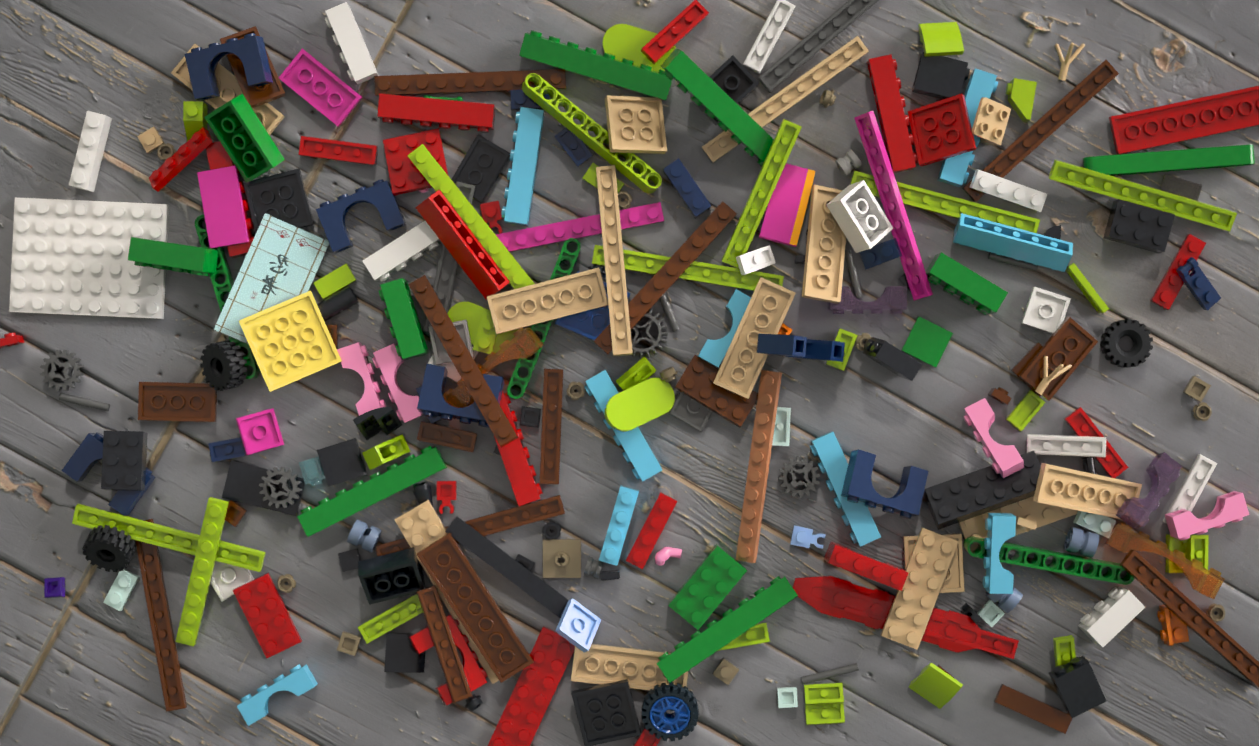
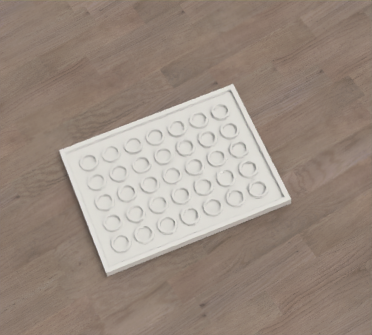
M15 197L9 312L164 319L166 270L134 265L135 261L128 260L131 237L167 242L169 205Z

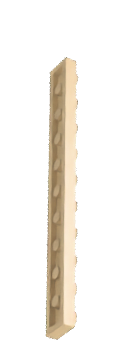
M858 36L748 115L763 128L869 52ZM728 130L726 132L723 131L702 146L703 151L712 163L738 146L731 139L732 134Z
M615 165L596 167L613 356L633 355Z

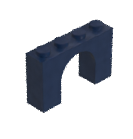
M255 33L246 34L244 39L240 40L237 38L228 39L226 43L221 45L220 43H212L208 45L209 48L202 49V47L193 48L190 53L185 54L195 100L204 101L220 97L215 71L220 59L228 54H235L241 59L248 86L259 87L273 83L263 37L256 36Z
M378 180L373 183L372 187L367 189L365 186L355 190V194L350 196L344 194L337 197L338 200L335 202L327 201L319 205L320 208L316 209L334 253L353 247L345 225V218L350 208L358 203L373 204L378 209L388 232L407 225L388 181Z
M759 333L757 353L843 362L845 342L807 339V337Z
M427 364L417 406L418 411L422 413L421 415L425 417L437 415L447 421H452V418L459 419V422L464 424L476 422L481 427L489 428L476 402L468 407L456 408L445 401L444 388L448 371L446 367ZM483 374L484 379L500 405L504 385L503 377Z
M98 432L96 434L88 433L61 471L76 482L83 481L92 467L103 458L104 436ZM146 467L145 491H117L108 505L124 516L129 515L156 478L152 475V471Z
M859 449L851 451L841 496L847 497L849 502H864L866 507H880L886 513H900V517L911 519L912 516H919L929 471L914 466L904 467L898 491L891 498H885L879 495L872 485L871 476L876 455Z

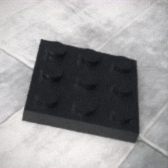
M299 168L243 183L256 233L265 214L297 228L314 225Z
M628 679L572 691L571 694L585 746H593L641 735Z

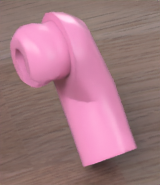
M662 548L655 555V563L662 566L670 557L680 559L682 549Z

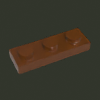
M423 421L420 423L417 436L419 441L474 452L477 433Z

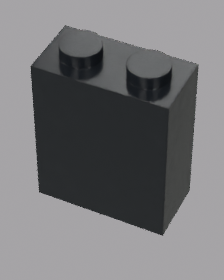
M923 51L920 56L912 92L943 100L959 94L964 95L965 87H962L963 82L968 79L970 69L967 68L968 62L944 56L925 57Z
M872 337L864 345L863 354L901 378L913 381L922 366L921 363L885 340Z
M1084 656L1075 657L1069 663L1057 666L1053 671L1049 672L1061 702L1071 718L1106 702L1093 669Z

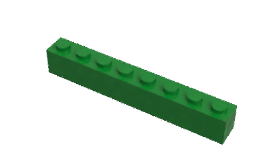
M531 30L530 33H525L519 56L663 100L668 98L672 81L663 74L665 70L660 69L659 72L652 70L651 66L646 64L636 66L633 65L634 61L623 58L620 61L615 59L613 54H597L596 49L586 47L584 50L578 48L579 44L570 41L567 44L561 43L560 38L549 36L548 39L542 37V33Z
M676 48L661 65L665 70L663 74L671 81L675 79L679 83L677 87L683 93L688 92L692 96L690 99L697 106L702 105L706 109L704 113L708 117L717 119L719 121L717 125L725 132L728 130L732 134L731 139L738 145L742 143L745 146L744 151L751 157L755 156L759 159L757 163L762 167L774 139L682 50Z
M429 446L421 450V455L415 457L413 454L404 459L405 463L399 466L395 463L387 467V472L381 474L379 471L369 476L371 480L365 483L361 480L352 485L353 489L349 491L343 489L335 493V498L329 500L327 497L318 502L319 506L313 509L309 506L301 510L302 514L297 517L307 537L447 468L438 448L432 449Z
M778 576L770 582V587L767 589L762 587L754 593V598L751 600L746 598L738 603L739 608L735 611L729 609L722 614L723 619L718 622L715 619L707 624L706 627L708 629L701 633L698 630L690 636L692 640L686 644L682 641L676 645L673 653L669 655L666 652L658 658L659 662L657 665L669 683L795 599L798 595L786 577L781 579Z

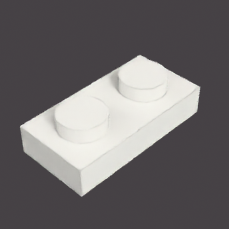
M770 245L736 257L741 275L776 263Z

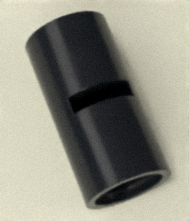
M348 286L321 301L317 306L324 321H327L338 315L341 310L344 311L359 301L351 287Z

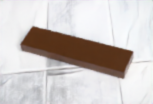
M1001 684L994 702L1064 734H1066L1072 721L1068 713L1004 684Z

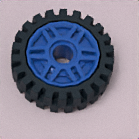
M666 682L661 683V686H654V689H650L648 695H645L641 712L642 721L646 730L649 729V733L651 735L655 734L657 739L662 737L663 741H667V738H670L671 741H675V738L681 740L683 736L687 737L689 732H692L697 725L699 715L697 699L692 691H688L686 686L682 687L679 683L674 685V682L669 683V685H666ZM673 710L674 713L669 714L666 711Z

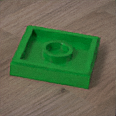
M918 316L901 351L936 368L953 333Z

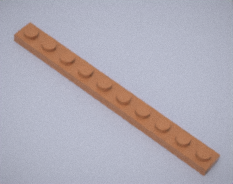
M761 370L736 560L756 563L782 377L781 372Z

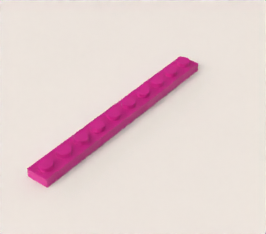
M874 112L864 113L854 117L886 217L893 227L891 230L893 238H896L902 254L900 260L913 300L931 296L933 293Z
M661 202L619 210L621 230L664 222ZM600 214L496 234V236L507 250L512 252L563 242L570 238L578 239L602 234Z

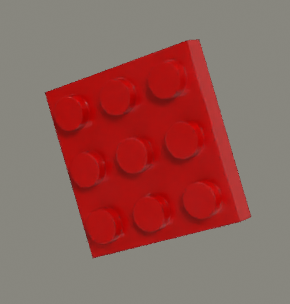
M963 94L907 111L918 162L921 167L976 150Z
M439 128L383 140L394 196L433 188L408 158V155L422 144L448 175Z

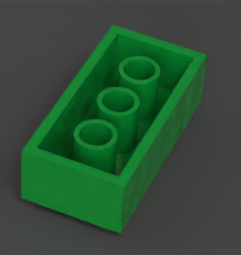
M243 93L204 117L246 183L285 160Z
M131 237L128 260L135 261L134 265L209 276V272L216 273L219 250Z
M942 252L935 255L926 270L928 281L931 284H940L944 287L943 291L950 295H958L961 302L967 305L973 304L977 307L976 310L983 315L996 313L1008 294L1005 290Z
M400 278L381 284L379 295L387 306L384 311L387 319H390L392 327H390L392 337L396 338L398 345L395 346L398 356L409 360L428 354V347L407 280Z
M716 544L668 602V606L699 630L746 573L747 569Z

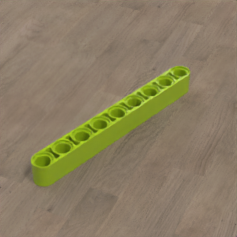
M531 73L526 77L522 84V90L529 98L608 163L615 165V168L637 187L648 194L654 193L662 183L661 176L634 153L610 152V149H606L603 143L609 144L608 132L541 76ZM528 82H533L536 87H530ZM543 94L549 95L551 100L545 99ZM558 107H564L566 112H561ZM573 119H578L581 124H575ZM588 131L594 132L596 137L590 136ZM618 155L623 156L625 158V162L620 161L618 159ZM633 167L638 168L640 174L635 173ZM648 180H652L655 186L649 185Z

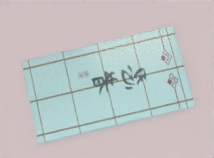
M265 213L214 330L249 344L239 320L308 292L327 250L329 241Z

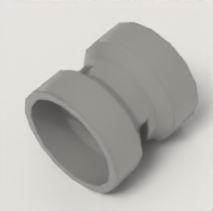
M849 150L843 158H838L835 161L837 167L845 176H848L854 168H859L862 165L860 159L852 150Z

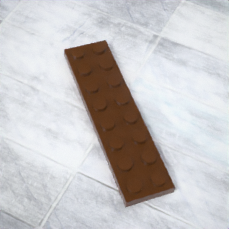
M450 532L417 553V556L500 683L534 662Z

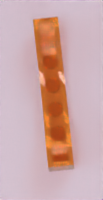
M521 327L513 334L515 337L511 341L506 340L503 342L496 354L492 352L485 358L486 362L482 366L480 364L477 366L482 375L488 374L492 369L505 361L531 357L544 344L530 327L525 329ZM462 379L457 382L459 386L454 390L451 388L444 393L445 401L456 408L468 407L475 402Z
M1124 522L1121 525L1119 523L1114 525L1105 544L1122 553L1135 550L1163 556L1183 571L1193 590L1210 599H1215L1225 580L1220 576L1221 572L1210 568V570L1203 568L1202 562L1196 559L1190 561L1184 558L1186 554L1176 549L1172 552L1167 549V544L1159 540L1156 543L1149 540L1150 536L1142 531L1136 533L1131 530L1132 526Z

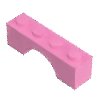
M358 342L337 349L342 360V367L355 370L364 381V394L355 404L359 416L377 408L387 407L384 399H380L379 392H381L378 381H374L373 374H375L372 364H368L366 356H369L366 346H362V343Z
M393 343L374 352L375 357L372 360L376 368L380 367L382 372L380 377L384 386L388 385L390 392L388 395L391 402L396 403L398 410H396L400 421L403 420L404 423L421 417L422 413L417 409L419 396L406 394L397 383V371L404 362V359L398 356L395 347L397 344Z
M984 398L964 408L965 416L963 418L968 427L972 426L974 429L973 435L976 441H981L983 444L982 450L985 456L992 459V467L997 474L1000 473L1005 478L1023 469L1024 461L1014 445H1001L990 437L989 429L995 421V414L987 400Z
M1232 491L1218 496L1213 511L1203 518H1196L1191 511L1180 509L1165 514V519L1170 536L1179 540H1186L1190 538V535L1206 533L1212 527L1221 528L1227 522L1241 521L1244 516L1249 515L1244 494Z

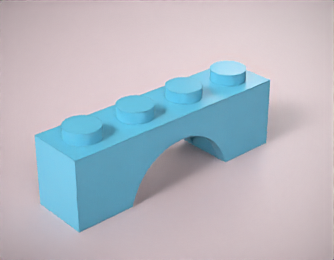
M737 289L734 291L726 305L732 317V326L729 333L721 339H707L698 357L717 368L722 364L751 297Z
M620 486L599 561L618 565L639 490Z
M988 513V518L985 519V529L988 532L987 538L984 539L987 557H984L983 560L984 569H986V576H983V587L989 594H1013L1014 575L1002 567L999 560V552L1003 543L1015 536L1016 516L1012 513Z
M300 664L290 669L291 674L287 676L282 674L273 679L274 684L269 687L265 684L257 689V694L253 696L248 694L240 699L241 703L237 705V708L248 726L269 713L268 702L273 693L284 690L300 696L318 684L307 664L302 667Z

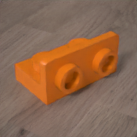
M1160 605V611L1157 612L1159 622L1162 624V630H1160L1162 642L1168 646H1172L1175 643L1189 642L1187 625L1165 605Z

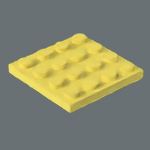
M311 291L239 320L270 392L342 362Z

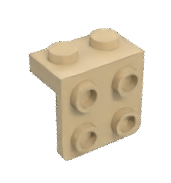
M982 97L972 127V134L980 137V143L1001 146L1011 108L989 98Z

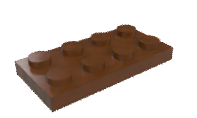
M256 26L221 38L220 43L224 44L226 40L231 38L244 39L246 34L255 33L256 36L260 35ZM268 53L267 58L273 83L259 87L248 86L243 63L237 55H226L239 87L252 108L285 96V91Z
M1067 317L1020 373L1019 377L1036 390L1044 378V356L1048 357V376L1060 364L1064 365L1063 368L1071 364L1072 367L1051 380L1041 395L1050 401L1098 341L1071 317Z
M694 355L675 388L740 428L756 403L758 393L752 390L749 399L714 384L713 382L719 369Z
M139 382L138 420L216 422L217 390L209 386L210 383Z

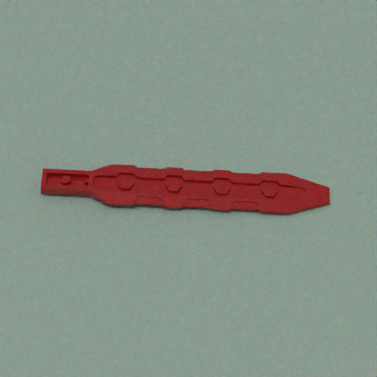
M833 576L795 578L793 589L798 597L820 613L860 622L874 629H883L895 596L890 595L888 592L878 589L872 590ZM935 607L921 640L957 653L977 648L1014 659L1019 642L1017 639L980 629L968 615L951 610L945 611Z

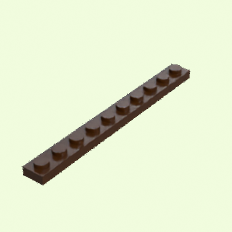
M1107 60L1103 61L982 171L1003 178L1119 73ZM971 180L962 189L974 202H977L985 193L970 188Z
M564 69L374 76L375 96H379V93L426 95L522 90L523 82L531 73L541 76L556 90L566 89V71ZM528 82L530 87H536L533 82Z
M722 201L628 303L631 330L737 216V213ZM610 324L594 340V343L607 355L613 350Z
M424 275L408 284L501 448L518 438L517 434L427 277Z
M557 495L465 522L483 536L562 515L565 514L561 496ZM405 538L375 546L377 556L411 548Z
M153 519L143 520L154 523ZM135 540L166 712L184 709L187 707L159 549L156 545Z
M1130 550L1119 565L1259 689V662L1135 550Z

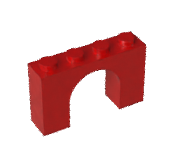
M831 541L824 560L829 564L902 591L908 576V572L900 567L869 558Z
M449 614L446 616L455 646L461 653L462 667L472 692L486 684L485 678L488 676L483 667L479 668L476 662L479 659L475 651H470L467 645L469 643L467 636L461 634L458 628L460 624L458 619H453L452 615ZM428 626L408 637L417 654L434 646ZM446 682L436 687L444 705L447 706L453 702Z

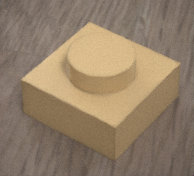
M155 127L137 136L148 154L158 149L160 145L165 144Z
M1016 516L1017 529L1029 532V529H1036L1037 522Z

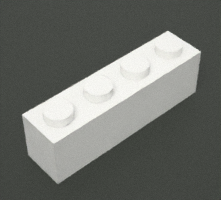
M345 2L326 10L327 17H325V21L329 28H333L335 33L332 35L336 46L340 45L342 49L340 56L343 63H347L350 68L347 72L351 81L355 80L357 84H361L374 78V76H379L348 3Z
M87 111L69 186L94 192L112 118Z
M424 221L364 259L363 263L375 281L380 280L383 282L391 276L390 273L394 270L398 272L407 266L406 263L411 259L416 261L423 256L422 252L427 249L431 251L438 247L440 239L427 222Z

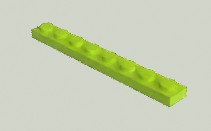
M785 119L782 120L721 259L722 262L739 268L736 257L747 253L802 128L800 125Z
M213 497L208 499L175 641L177 643L193 647L196 644L229 504L228 501Z

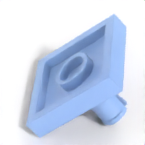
M572 598L568 600L555 632L581 651L587 652L601 619Z

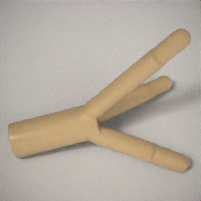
M1072 42L1065 60L1059 44H1055L1061 62L1058 80L1066 81L1070 63L1085 47V44H1081L1071 56L1074 47Z
M1044 356V378L1035 391L1042 395L1051 380L1070 369L1072 365L1069 364L1063 368L1064 365L1060 364L1048 376V357Z

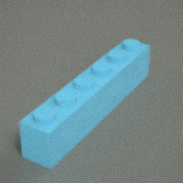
M976 68L971 73L964 95L971 128L974 124L980 99L982 97L990 99L991 93H995L998 86L996 81L997 75ZM973 135L975 145L978 147L980 137ZM973 151L944 159L937 181L956 187L962 186L963 183L966 184L969 173L966 171L968 165H972L975 157L972 154Z
M521 107L520 112L516 113L515 123H518L517 131L514 130L513 142H516L515 150L511 149L510 161H513L512 169L509 168L507 173V180H510L509 188H505L504 199H507V205L503 206L501 216L504 218L505 223L528 226L544 110Z
M961 213L954 230V243L1051 268L1052 270L1065 272L1073 254V243Z
M606 370L586 380L587 385L584 386L589 396L593 395L596 402L594 405L599 413L602 411L604 413L607 401L619 393ZM604 419L603 421L605 422L607 428L611 429L612 427L607 423L606 419ZM639 427L627 432L612 428L616 434L613 436L618 446L622 445L625 450L622 453L627 463L632 462L635 467L632 469V472L637 480L641 478L643 482L662 471Z
M831 431L811 440L812 445L810 449L813 455H817L820 463H817L821 473H825L828 478L825 481L830 491L833 490L836 497L833 499L837 508H841L844 513L841 517L845 526H850L852 532L849 535L854 544L857 543L861 547L881 538L868 507L864 506L865 503L860 501L858 503L849 502L847 497L841 496L848 463L834 432Z

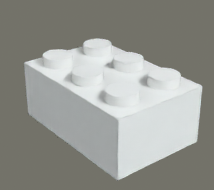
M864 180L847 186L826 204L856 253L871 249L893 229Z
M1120 586L1113 588L1108 593L1109 597L1104 601L1098 602L1094 606L1095 610L1090 615L1086 614L1080 620L1081 623L1078 625L1093 643L1104 647L1145 608L1129 590Z

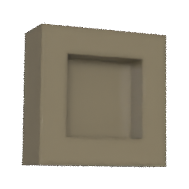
M1192 376L1183 393L1198 402H1202L1211 385Z
M343 631L337 651L356 656L362 637Z
M723 658L712 674L729 685L739 671V668Z

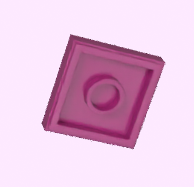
M274 408L235 419L246 456L284 445Z

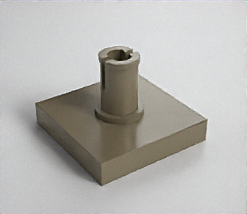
M543 539V578H581V539Z

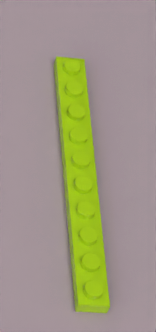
M422 144L410 153L408 158L433 189L442 192L510 281V285L514 289L535 284L426 147Z
M1054 160L1048 177L1050 180L1172 213L1175 216L1226 231L1231 230L1237 215L1234 211L1059 160Z
M854 171L850 185L864 180L873 196L880 198L873 175ZM897 182L904 205L957 219L963 213L1037 233L1040 223L1039 219Z
M595 245L592 264L605 266L603 246ZM623 249L625 270L656 274L671 258ZM694 261L679 279L754 291L760 277L783 286L784 276L757 271L741 275L739 268Z
M81 504L76 505L72 524L90 529L97 528L100 525L103 528L105 525H109L112 529L117 527L118 531L123 530L125 535L129 534L131 536L130 539L191 555L196 554L200 535ZM220 540L215 561L261 572L266 552Z

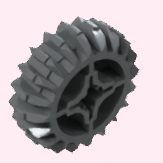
M650 309L644 315V317L649 318L645 325H635L638 329L646 328L649 325L646 329V334L650 339L647 337L643 338L642 336V338L639 337L635 341L639 332L633 327L636 334L632 340V357H635L636 352L640 353V359L643 358V353H646L647 358H650V351L656 355V347L660 350L663 349L659 343L667 342L665 339H662V336H668L667 332H662V329H666L667 325H660L664 318L657 320L658 312L654 316L651 315L653 309ZM654 323L658 328L657 340L649 334V329ZM641 340H646L652 344L651 347L646 349L635 347Z

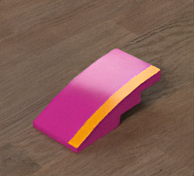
M785 164L766 207L759 238L793 247L797 246L815 176L814 170Z

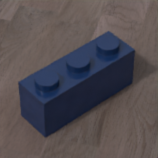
M679 158L663 169L664 175L694 218H697L711 208V204Z

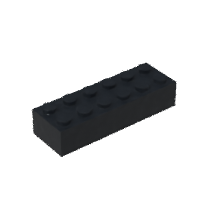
M1035 451L1020 455L1024 461V468L1005 478L1000 473L997 474L991 465L926 488L924 496L937 529L939 530L1033 497L1041 469Z

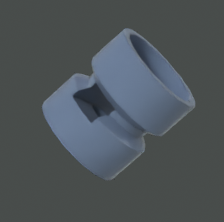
M357 519L349 533L347 542L355 546L361 545L362 549L372 553L378 543L382 530L374 526L368 527L367 523Z
M1071 527L1065 539L1064 549L1073 553L1079 551L1080 555L1092 558L1098 547L1099 535L1088 531L1084 534L1082 529Z
M1013 587V594H989L986 592L985 596L994 603L998 602V606L1006 613H1009L1019 603L1023 594Z

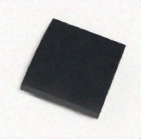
M391 407L377 408L353 419L366 440H369L382 430L388 435L402 426V423Z
M356 438L317 450L328 487L367 475Z
M387 633L384 672L424 673L426 651L420 654L416 653L408 638L414 633Z

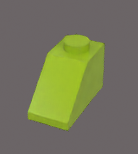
M1014 78L1010 83H1007L1005 94H1008L1007 100L1020 119L1027 123L1031 120L1037 82Z
M183 101V122L187 141L202 127L208 131V122L204 118L208 115V105L203 101Z
M402 434L374 446L362 454L369 469L372 470L411 451Z

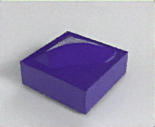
M64 577L44 579V598L65 597Z

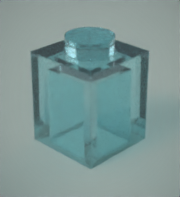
M319 457L299 462L305 485L311 483L313 487L322 484V479H326Z

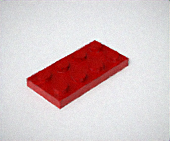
M269 573L233 589L266 658L302 642Z

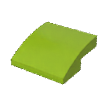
M957 22L922 23L918 25L920 42L923 43L925 57L963 55L964 47Z
M1166 534L1165 572L1208 574L1209 535L1192 534L1189 539L1179 540L1171 537L1170 534Z
M930 663L922 669L918 677L911 681L908 688L941 709L956 695L963 684L933 663Z
M843 683L804 685L806 725L845 723Z

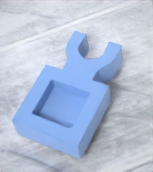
M794 525L790 544L809 548L811 543L817 548L823 549L824 545L818 544L817 539L819 537L825 538L826 534H812L813 529Z

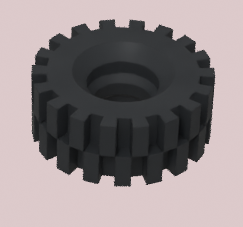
M1125 319L1113 322L1111 326L1105 329L1106 332L1102 333L1103 341H1100V346L1103 345L1102 354L1105 353V359L1110 360L1111 364L1118 367L1138 366L1146 361L1145 358L1151 354L1149 351L1153 349L1151 345L1153 337H1149L1151 332L1146 330V326L1140 324L1137 320ZM1123 336H1129L1133 340V347L1129 351H1124L1119 346V340Z
M226 340L211 343L202 351L204 354L200 358L203 361L200 364V367L204 370L202 375L206 376V383L210 382L209 386L214 388V390L223 391L239 387L240 384H243V379H246L247 375L244 372H247L248 367H245L247 360L243 359L245 354L240 352L241 347L239 345L235 346L236 343Z
M100 525L90 531L82 548L83 555H86L85 559L87 561L91 560L90 564L93 566L95 564L98 565L97 568L99 569L105 568V571L108 572L110 569L113 572H117L118 569L123 571L124 568L128 567L135 553V541L130 540L131 536L129 534L125 535V531H118L117 527L112 529L109 525H105L103 528Z

